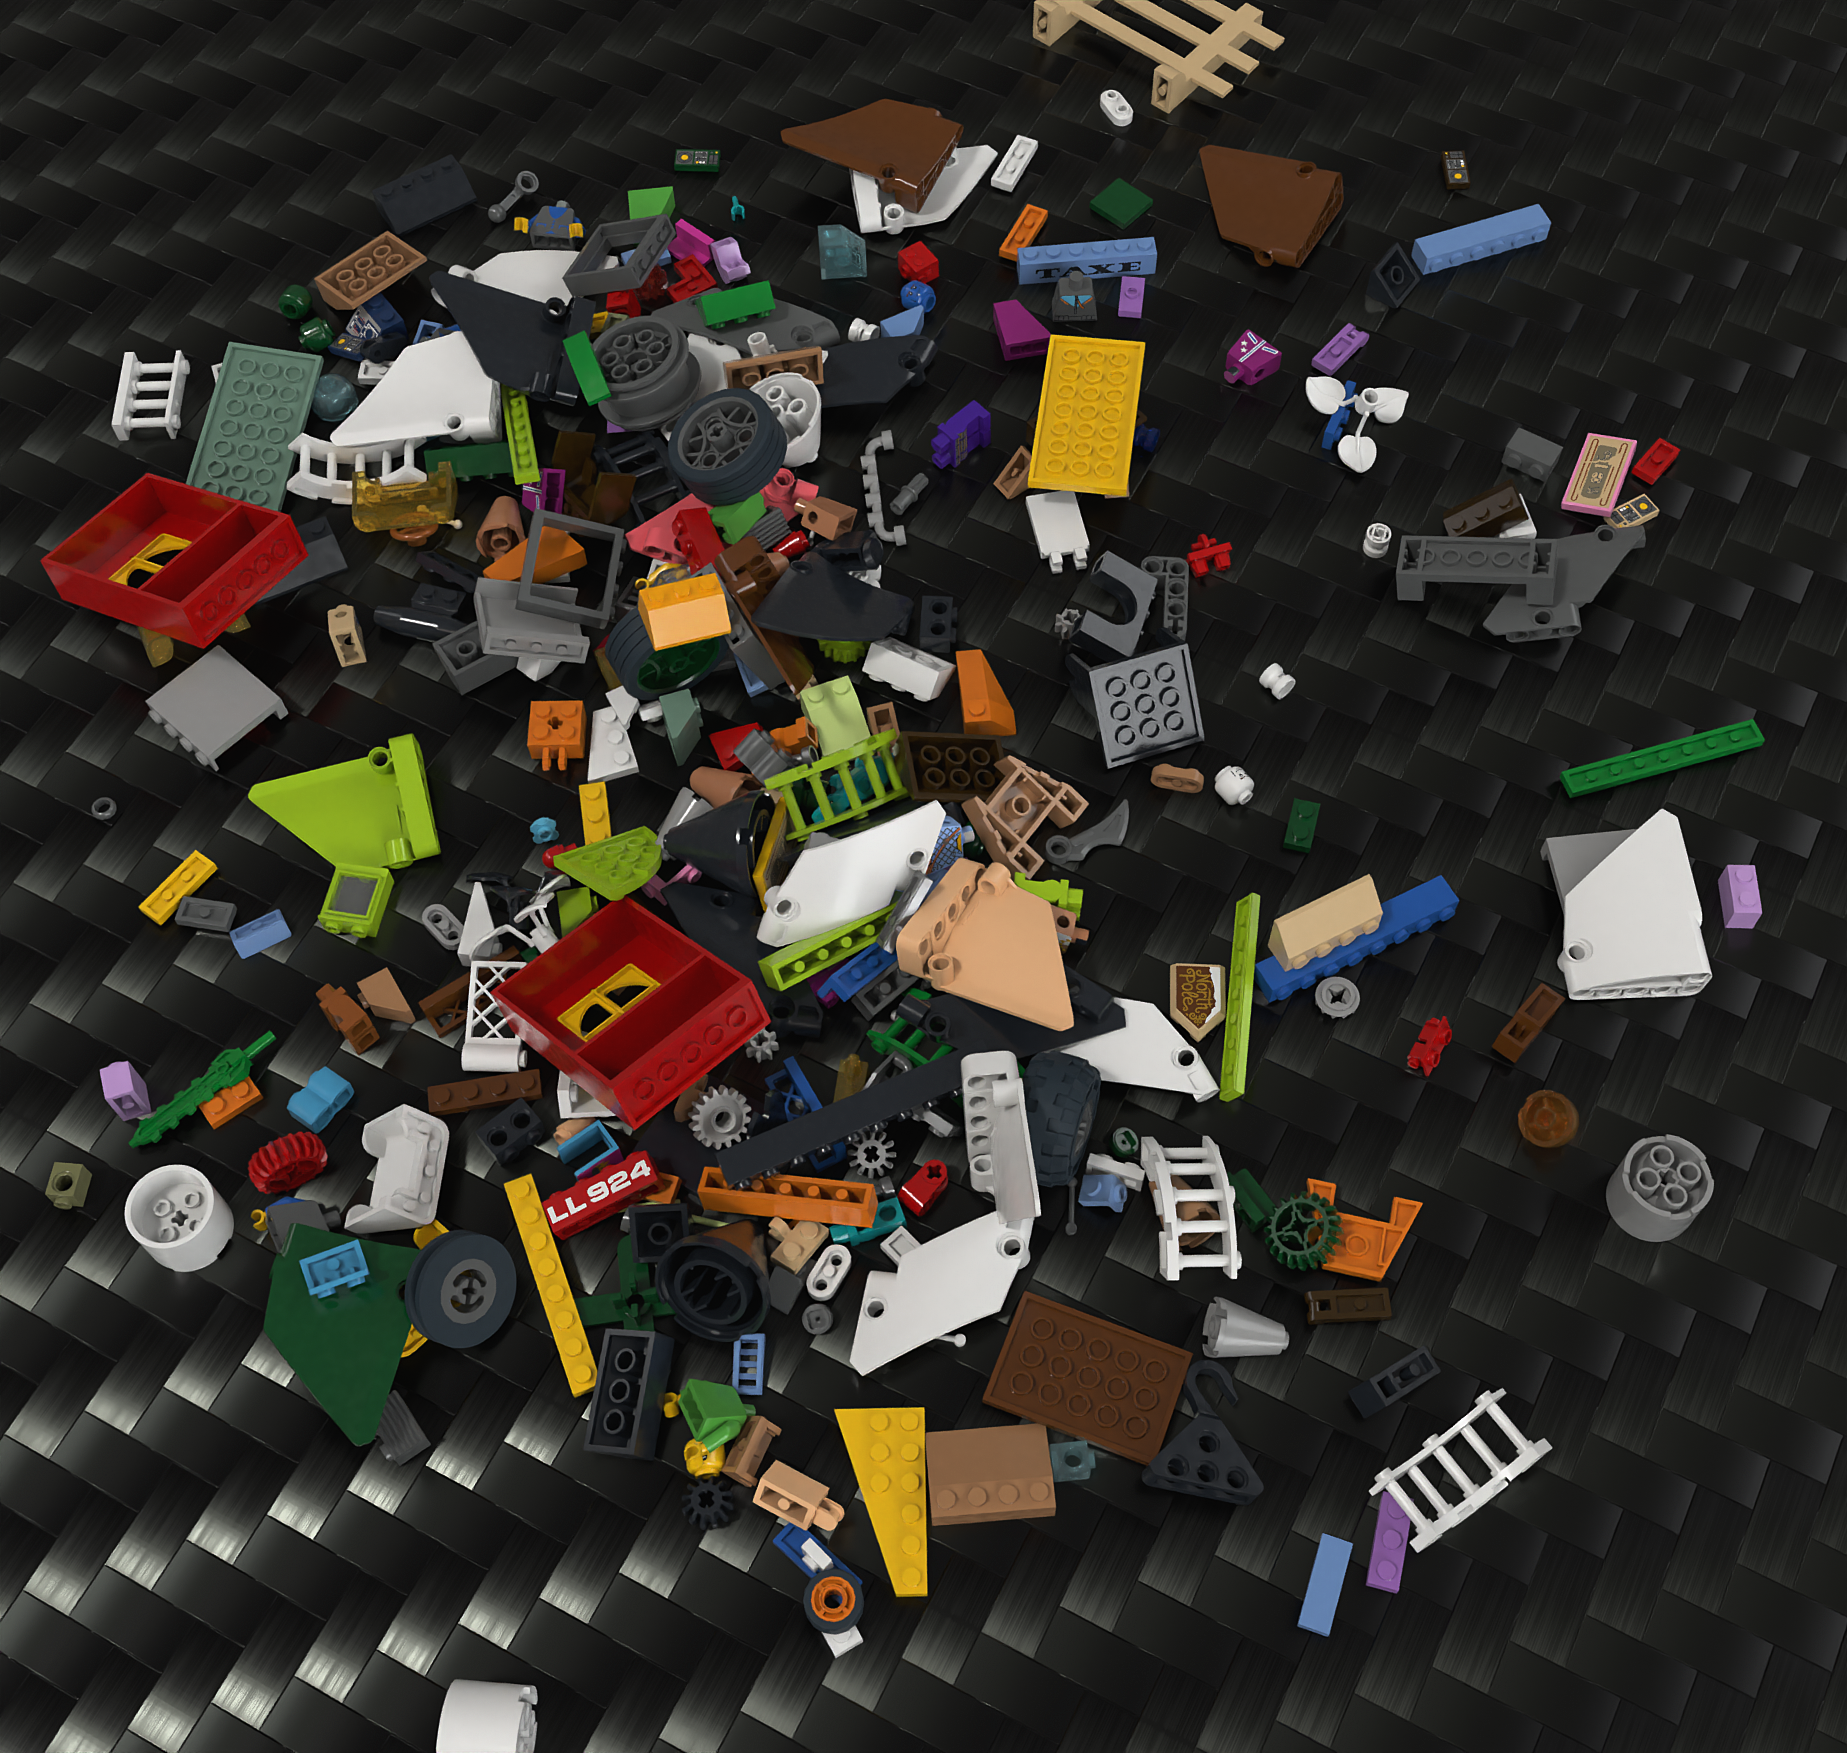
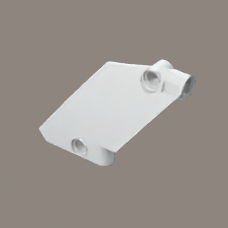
M1068 991L1069 994H1076V993H1078V992ZM1113 997L1114 1002L1125 1010V1028L1054 1049V1051L1088 1060L1091 1066L1098 1069L1102 1081L1193 1094L1197 1102L1209 1099L1220 1090L1198 1052L1184 1040L1157 1007L1151 1003ZM1185 1054L1194 1055V1061L1189 1066H1183L1180 1063L1181 1058Z

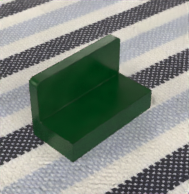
M1242 1169L1235 1175H1232L1229 1171L1227 1172L1229 1186H1233L1235 1190L1233 1209L1253 1233L1268 1223L1266 1216L1275 1215L1272 1211V1206L1275 1205L1247 1169Z

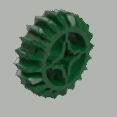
M1302 1191L1299 1198L1295 1193H1290V1201L1288 1202L1284 1198H1280L1282 1206L1279 1209L1276 1206H1272V1211L1275 1215L1266 1216V1220L1271 1224L1264 1227V1232L1270 1235L1265 1239L1266 1244L1272 1246L1269 1249L1270 1253L1273 1256H1278L1277 1260L1281 1264L1287 1262V1266L1290 1269H1295L1298 1265L1301 1271H1306L1308 1263L1313 1269H1317V1261L1319 1260L1324 1264H1328L1325 1256L1328 1253L1336 1256L1333 1246L1342 1245V1241L1336 1236L1344 1234V1230L1339 1227L1343 1222L1342 1218L1336 1215L1338 1213L1337 1208L1334 1205L1330 1206V1201L1327 1198L1323 1197L1320 1199V1196L1314 1192L1309 1197L1306 1191ZM1303 1212H1318L1323 1218L1316 1219L1314 1217L1308 1219ZM1292 1218L1291 1223L1288 1226H1286L1289 1220ZM1305 1225L1308 1229H1305L1306 1232L1303 1234V1238L1300 1235V1232H1302L1301 1230L1302 1228H1304ZM1320 1235H1322L1321 1238H1320V1240L1315 1244L1316 1239H1317ZM1289 1242L1292 1244L1300 1243L1304 1247V1251L1290 1250L1285 1244Z

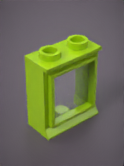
M337 861L336 870L320 915H318L323 928L334 934L344 932L351 933L359 938H365L366 936L376 937L394 884L389 869Z

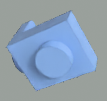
M1115 1175L1083 1176L1079 1203L1083 1206H1109L1115 1212H1122L1123 1204L1127 1198L1126 1185Z

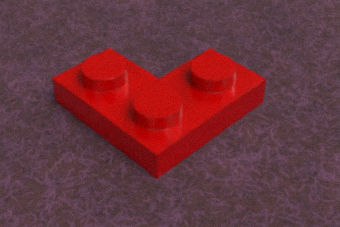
M692 254L674 263V270L682 280L666 288L670 299L676 303L709 289L718 288V284Z

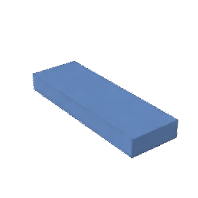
M1322 1533L1299 1616L1298 1627L1326 1637L1329 1636L1353 1543Z

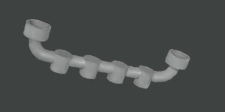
M891 430L881 431L882 436L871 440L866 446L865 456H860L862 470H867L868 474L863 475L865 490L870 489V493L865 494L867 509L872 508L873 512L867 513L869 527H874L877 536L884 541H896L897 546L907 545L904 525L894 526V532H888L884 529L875 450L880 446H884V451L894 449Z

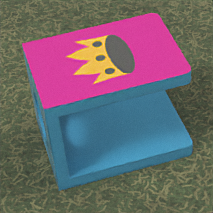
M599 1120L557 1147L562 1162L566 1164L601 1140L608 1146L609 1150L574 1173L577 1181L583 1178H591L601 1173L600 1171L604 1167L612 1164L617 1165L624 1161L619 1147Z

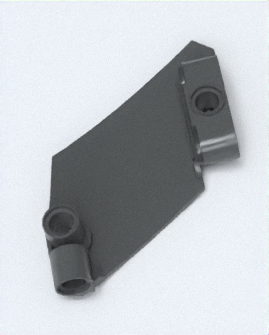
M1601 525L1596 528L1595 532L1557 539V573L1553 605L1527 604L1526 584H1512L1487 617L1483 626L1494 636L1506 634V639L1509 642L1569 637L1580 633L1582 628L1578 608L1584 606L1585 603L1593 601L1631 549L1645 547L1646 538L1643 525L1622 528ZM1544 621L1547 624H1539L1537 622Z

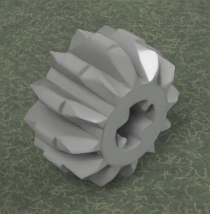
M871 1131L870 1139H867L865 1132L859 1134L863 1143H860L858 1140L851 1143L858 1150H848V1155H857L858 1158L852 1160L850 1166L853 1167L860 1163L862 1166L858 1169L857 1173L859 1175H862L865 1168H869V1178L874 1177V1168H877L880 1176L885 1175L881 1165L884 1164L888 1168L893 1167V1163L888 1161L886 1157H896L897 1153L894 1151L887 1152L886 1149L892 1147L894 1142L882 1143L887 1136L885 1132L880 1135L879 1139H875L876 1133L872 1134ZM868 1146L869 1149L872 1146L877 1147L879 1159L876 1161L875 1158L872 1161L867 1160L868 1154L864 1151L865 1148Z

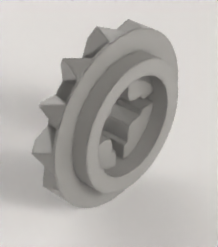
M1330 977L1323 980L1315 992L1316 1005L1321 1008L1322 1013L1331 1015L1332 1019L1335 1017L1345 1018L1351 1013L1354 1014L1360 1002V995L1356 986L1351 981L1342 977ZM1343 993L1342 1003L1337 1001L1331 1004L1333 997L1331 994L1338 996Z

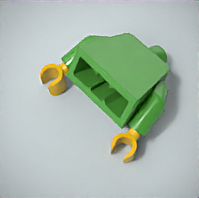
M689 1379L685 1389L681 1390L679 1395L671 1392L666 1393L663 1403L666 1417L678 1415L681 1407L695 1440L703 1442L701 1445L689 1444L685 1447L684 1458L689 1460L691 1469H697L703 1464V1454L709 1451L711 1453L727 1441L735 1439L739 1435L747 1415L755 1416L756 1414L754 1405L742 1404L735 1388L712 1383L707 1380Z

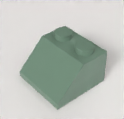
M689 689L659 697L664 724L678 766L684 764L700 740L699 727L703 726L697 697L692 698Z

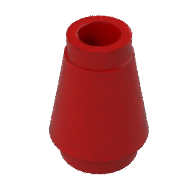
M802 530L798 532L793 531L772 550L773 552H780L788 559L806 553V549L811 546Z

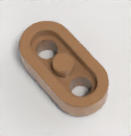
M1160 764L1153 768L1151 782L1161 788L1197 793L1203 789L1204 776L1196 769H1183L1169 764Z

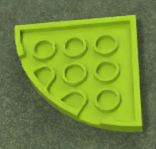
M646 826L553 856L554 866L607 899L617 901L623 899L624 895L644 885L657 873L662 863L661 845L655 844L658 838L657 835Z

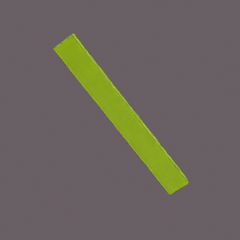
M500 383L515 484L540 481L526 395Z
M1255 893L1249 894L1236 903L1219 1095L1220 1099L1226 1102L1243 1095L1245 1088L1260 895Z

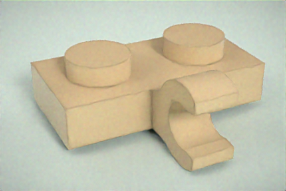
M776 1216L769 1224L771 1230L768 1234L782 1243L772 1253L771 1261L791 1274L796 1275L828 1237L829 1229L819 1222L800 1220L794 1229L791 1230L781 1218Z

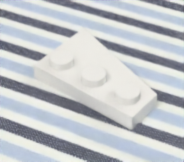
M612 706L593 711L588 784L606 782L639 772L627 731L624 730Z

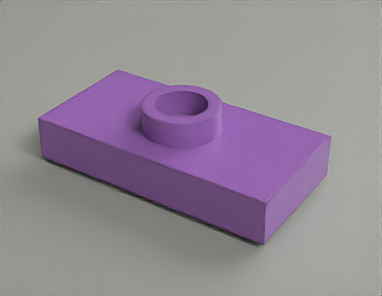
M1122 276L1118 316L1141 318L1145 278Z

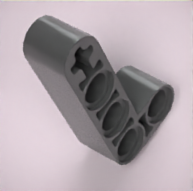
M1149 556L1142 561L1141 570L1158 579L1155 589L1164 590L1163 627H1166L1171 632L1176 631V635L1185 641L1188 606V563L1182 558Z

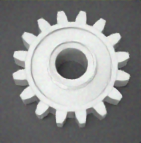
M720 1085L719 1090L711 1086L709 1087V1092L705 1094L700 1092V1098L697 1102L692 1101L691 1103L694 1106L693 1112L688 1113V1116L693 1120L689 1124V1128L696 1131L694 1137L699 1141L702 1140L705 1146L709 1147L712 1144L718 1150H720L722 1143L728 1148L731 1147L732 1139L740 1142L739 1134L740 1132L747 1133V1128L744 1127V1124L749 1123L751 1120L745 1114L751 1111V1107L744 1104L747 1099L741 1094L738 1095V1091L732 1087L728 1091V1088L724 1085ZM720 1112H724L723 1118L715 1122L716 1116Z

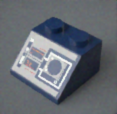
M381 292L359 305L345 328L347 334L365 339L393 332L405 335L406 340L409 339L404 320Z

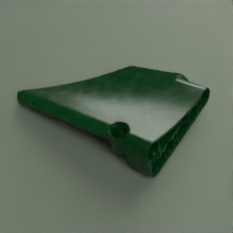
M291 1223L280 1253H277L269 1275V1279H272L264 1321V1332L302 1383L350 1441L356 1446L371 1443L374 1440L412 1325L406 1311L405 1300L400 1297L399 1293L405 1290L409 1270L421 1250L358 1239L370 1273L364 1276L365 1282L349 1288L347 1283L335 1286L336 1293L318 1299L317 1293L309 1294L299 1260L355 1241L358 1238L299 1223Z

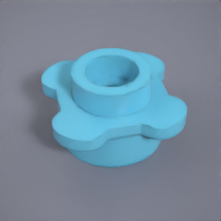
M549 818L537 819L530 826L531 832L534 833L533 841L540 844L556 840L559 837L558 831L555 830L556 822Z

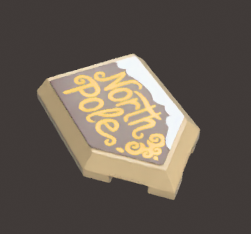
M1176 963L1170 965V1017L1177 1024H1181L1197 1043L1226 1018L1225 967L1221 965Z

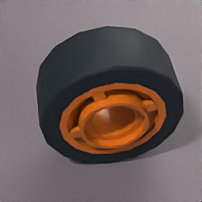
M831 1568L819 1572L809 1581L805 1588L803 1603L807 1618L816 1629L826 1634L837 1635L849 1631L857 1624L863 1614L864 1598L861 1586L853 1575L844 1570ZM833 1594L839 1595L842 1598L841 1605L835 1609L825 1605L826 1599Z

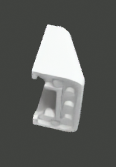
M403 1104L365 1124L362 1136L363 1147L369 1154L379 1158L369 1207L359 1204L348 1211L344 1229L358 1234L420 1228L434 1220L449 1141V1130L443 1121Z

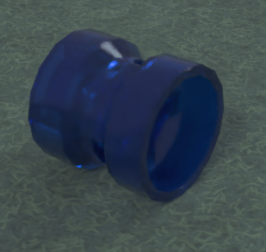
M1141 424L1135 428L1133 446L1140 445L1144 450L1152 452L1158 442L1160 430L1154 427L1146 429L1145 424Z

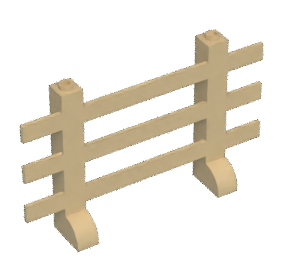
M1036 0L1034 2L1033 37L1048 46H1051L1081 19L1160 63L1161 65L1154 69L1151 104L1168 114L1198 86L1224 98L1233 89V85L1212 74L1224 62L1250 74L1259 65V61L1239 51L1249 39H1253L1273 51L1285 39L1261 26L1263 11L1248 3H1245L1235 12L1215 0H1181L1223 23L1210 35L1147 0H1114L1197 46L1189 55L1183 58L1094 9L1102 0Z

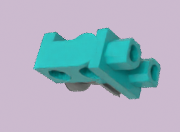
M889 1176L879 1179V1185L874 1186L877 1199L883 1196L886 1201L878 1203L873 1228L840 1224L831 1226L829 1230L834 1245L850 1241L851 1246L860 1244V1242L869 1241L877 1236L896 1231L901 1225L907 1230L906 1220Z

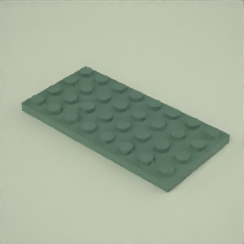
M229 342L186 484L281 512L287 492V482L291 478L297 453L289 450L288 445L304 432L324 363L322 356Z

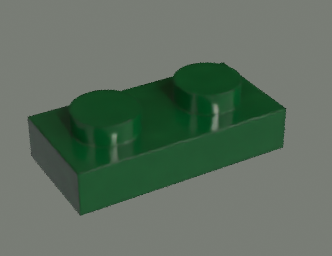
M1294 798L1283 848L1305 853L1310 852L1320 804Z

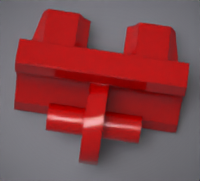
M1205 534L1198 535V543L1191 544L1192 551L1196 552L1188 553L1187 559H1185L1195 578L1209 572L1206 563L1213 560L1216 571L1229 568L1231 565L1229 552L1232 550L1230 542L1217 545L1215 538L1208 540Z

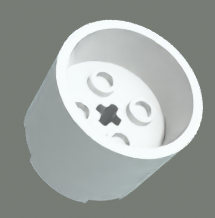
M168 1165L146 1174L133 1187L125 1205V1221L132 1236L158 1263L174 1271L189 1272L211 1264L217 1259L216 1256L221 1252L233 1234L234 1220L230 1207L201 1172L189 1166Z
M455 1679L451 1683L444 1701L438 1729L436 1753H533L537 1722H535V1711L532 1710V1704H537L538 1701L536 1687L532 1685Z

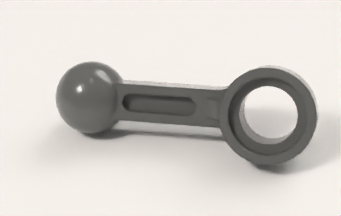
M530 171L519 173L515 179L516 186L513 191L500 204L492 205L489 208L488 216L491 221L495 223L504 221L506 211L519 198L524 195H531L537 190L539 182L535 174ZM521 180H527L531 185V189L524 188Z

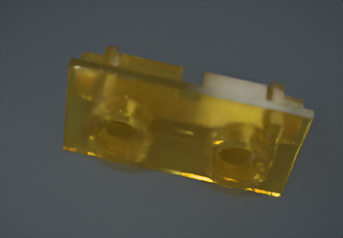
M849 1054L845 1060L840 1059L833 1103L862 1091L865 1086L868 1063L861 1062L856 1054Z

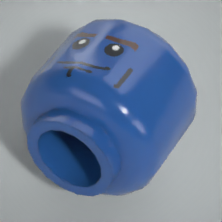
M918 280L909 282L901 290L902 305L908 310L922 305L925 314L931 311L935 305L936 297L933 288Z

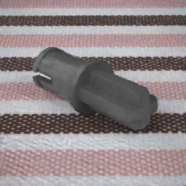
M919 473L907 486H903L900 494L890 503L891 510L901 515L909 504L918 499L917 495L928 484V478L923 473Z

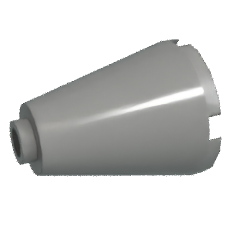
M686 787L680 790L655 841L656 845H661L662 859L666 862L669 859L672 861L676 860L663 847V838L665 834H668L669 829L714 809L704 799L697 797L694 799L692 796L695 793Z
M1215 1297L1216 1304L1210 1303L1203 1326V1335L1208 1336V1345L1203 1344V1351L1206 1356L1218 1358L1279 1355L1282 1349L1285 1350L1287 1348L1289 1333L1285 1331L1284 1325L1224 1298Z

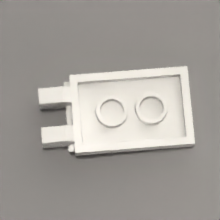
M1057 491L1026 496V506L1041 559L1049 558L1052 573L1062 572V556L1073 554L1077 570L1085 569L1087 567L1085 562L1087 561L1086 552L1089 551L1090 544L1075 493L1073 491Z

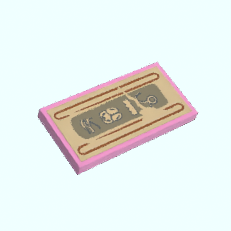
M1588 433L1562 500L1561 509L1611 517L1637 447V441Z

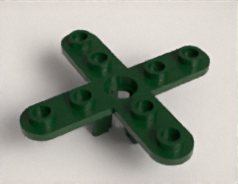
M627 1235L620 1240L617 1247L621 1292L574 1299L583 1328L624 1322V1330L655 1332L654 1317L677 1314L668 1302L664 1305L661 1303L656 1287H651L649 1264L633 1263L631 1235ZM636 1294L643 1296L645 1304L641 1309H639L638 1304H631V1309L628 1307V1300L631 1296Z

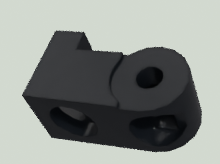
M393 332L365 340L360 346V354L364 359L375 364H380L390 357L397 359L401 352L408 347L406 336Z

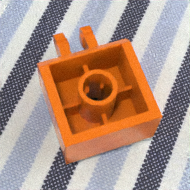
M531 701L527 746L531 759H542L543 771L550 770L551 759L558 758L559 769L566 770L567 758H584L587 715L583 701Z

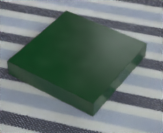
M1118 178L1090 201L1089 208L1124 230L1152 206L1153 199Z

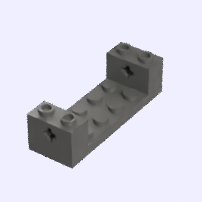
M1402 536L1396 569L1398 600L1423 601L1426 581L1526 584L1527 604L1553 605L1557 573V539Z

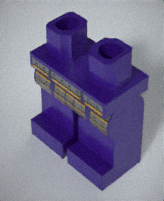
M973 400L951 417L946 425L941 423L937 426L938 435L931 440V446L936 451L932 455L933 463L940 469L949 463L953 467H957L960 461L967 457L968 452L979 444L983 448L991 443L990 413Z

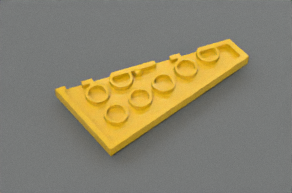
M924 1407L834 1409L896 1597L927 1596Z

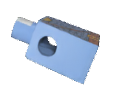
M945 816L925 873L927 876L954 864L958 858L964 857L963 844L974 841V832L971 826L961 828V825L952 817Z

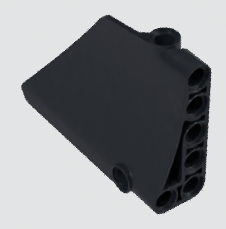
M436 271L430 275L429 281L453 316L484 374L488 378L526 394L533 400L540 402L553 400L574 407L580 384L569 360L563 340L584 330L588 338L590 337L596 302L574 296L571 297L567 306L562 299L557 297L549 298L546 303L443 271ZM550 310H554L557 314L551 313Z

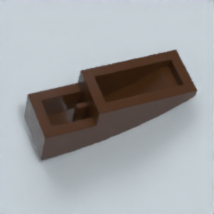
M1541 983L1518 1009L1512 1020L1500 1032L1492 1047L1516 1063L1552 1018L1565 998Z

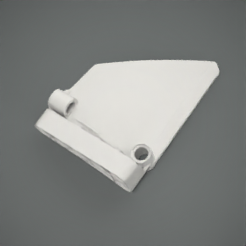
M533 250L501 253L474 271L460 265H454L449 269L448 273L546 303L549 298L557 297L562 299L567 306L572 295L565 286L566 284L562 277L580 252ZM606 255L597 270L619 267L618 258ZM433 288L431 290V293L434 299L440 305L446 307L440 296ZM550 310L551 313L557 314L554 310Z
M456 331L450 335L408 346L401 352L394 364L366 399L331 434L330 440L339 448L448 434L457 441L465 440L470 435L474 442L478 444L501 442L500 383L488 378L484 374L462 331ZM461 423L458 428L453 429L456 424Z

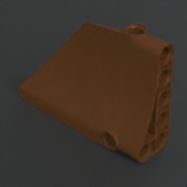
M881 99L834 118L784 129L781 131V137L784 144L878 179L880 189L883 192H895L897 204L907 210L919 213L960 141L963 125L943 118L941 113L934 108Z
M748 536L717 555L714 563L724 578L728 590L740 605L786 683L796 696L810 681L814 673V665L799 642L800 636L759 627L751 622V616L781 576L755 536Z

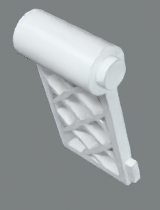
M471 962L466 1036L462 1049V1069L464 1071L521 1072L522 1067H526L527 1051L522 1049V1039L515 1035V1038H503L498 1032L507 1023L506 1019L504 1018L493 1027L485 1016L498 1006L487 989L499 979L504 982L505 980L502 976L510 969H522L528 964L527 962ZM478 968H490L496 975L483 986L478 980ZM494 968H499L502 970L498 973ZM477 984H478V985L480 986V988H481V989L478 990V991H477ZM485 992L493 1003L481 1013L475 1007L476 999ZM475 1012L479 1015L476 1019H474ZM482 1019L492 1029L483 1038L473 1037L474 1026ZM494 1034H496L499 1038H490V1037H492Z

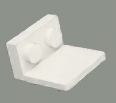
M560 1070L557 1094L561 1118L578 1119L581 1117L616 1116Z

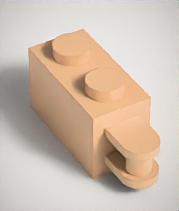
M777 1460L761 1477L753 1499V1503L805 1531L808 1530L812 1523L827 1531L835 1529L838 1522L844 1517L842 1506L826 1498L830 1488Z

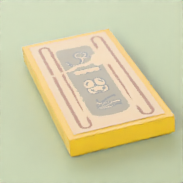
M780 797L752 875L765 912L767 910V905L764 902L766 891L773 886H781L789 868L787 861L779 862L778 858L796 847L797 844L796 838L788 841L785 838V835L795 830V826L784 797Z

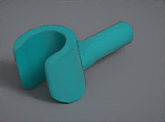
M733 196L732 220L735 221V215L737 214L742 215L743 219H745L744 207L739 205L737 197Z

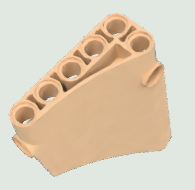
M962 857L958 858L899 933L896 941V951L900 970L931 981L932 987L936 990L951 993L1057 1031H1064L1073 1027V1012L1051 904L1016 886L1010 879V871L1001 863L994 862L988 868H985L981 863Z

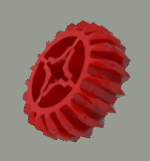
M298 1132L295 1135L289 1133L287 1136L279 1137L273 1142L269 1141L267 1146L260 1147L259 1152L252 1155V1159L248 1162L250 1179L259 1192H265V1194L272 1192L278 1194L281 1191L288 1192L289 1189L296 1188L305 1184L308 1180L314 1179L316 1174L323 1171V1167L327 1164V1150L318 1136L311 1132L304 1134L303 1132Z

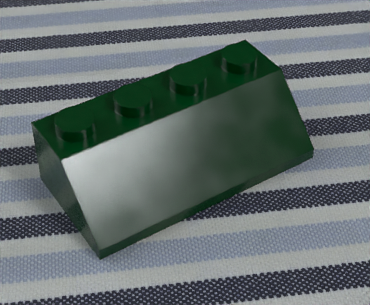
M503 439L501 442H490L489 444L470 443L432 446L424 451L428 480H435V484L450 482L449 478L459 477V481L474 480L473 476L483 475V479L497 478L498 473H507L508 477L514 476L508 439Z

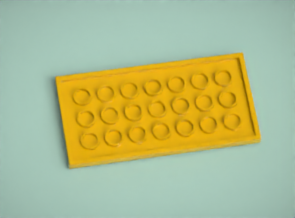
M1050 335L1028 476V488L1126 496L1145 342Z

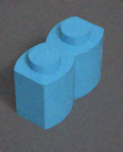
M325 1066L310 1076L308 1084L304 1089L291 1096L287 1109L293 1118L317 1134L328 1125L335 1113L348 1103L355 1091L348 1081Z

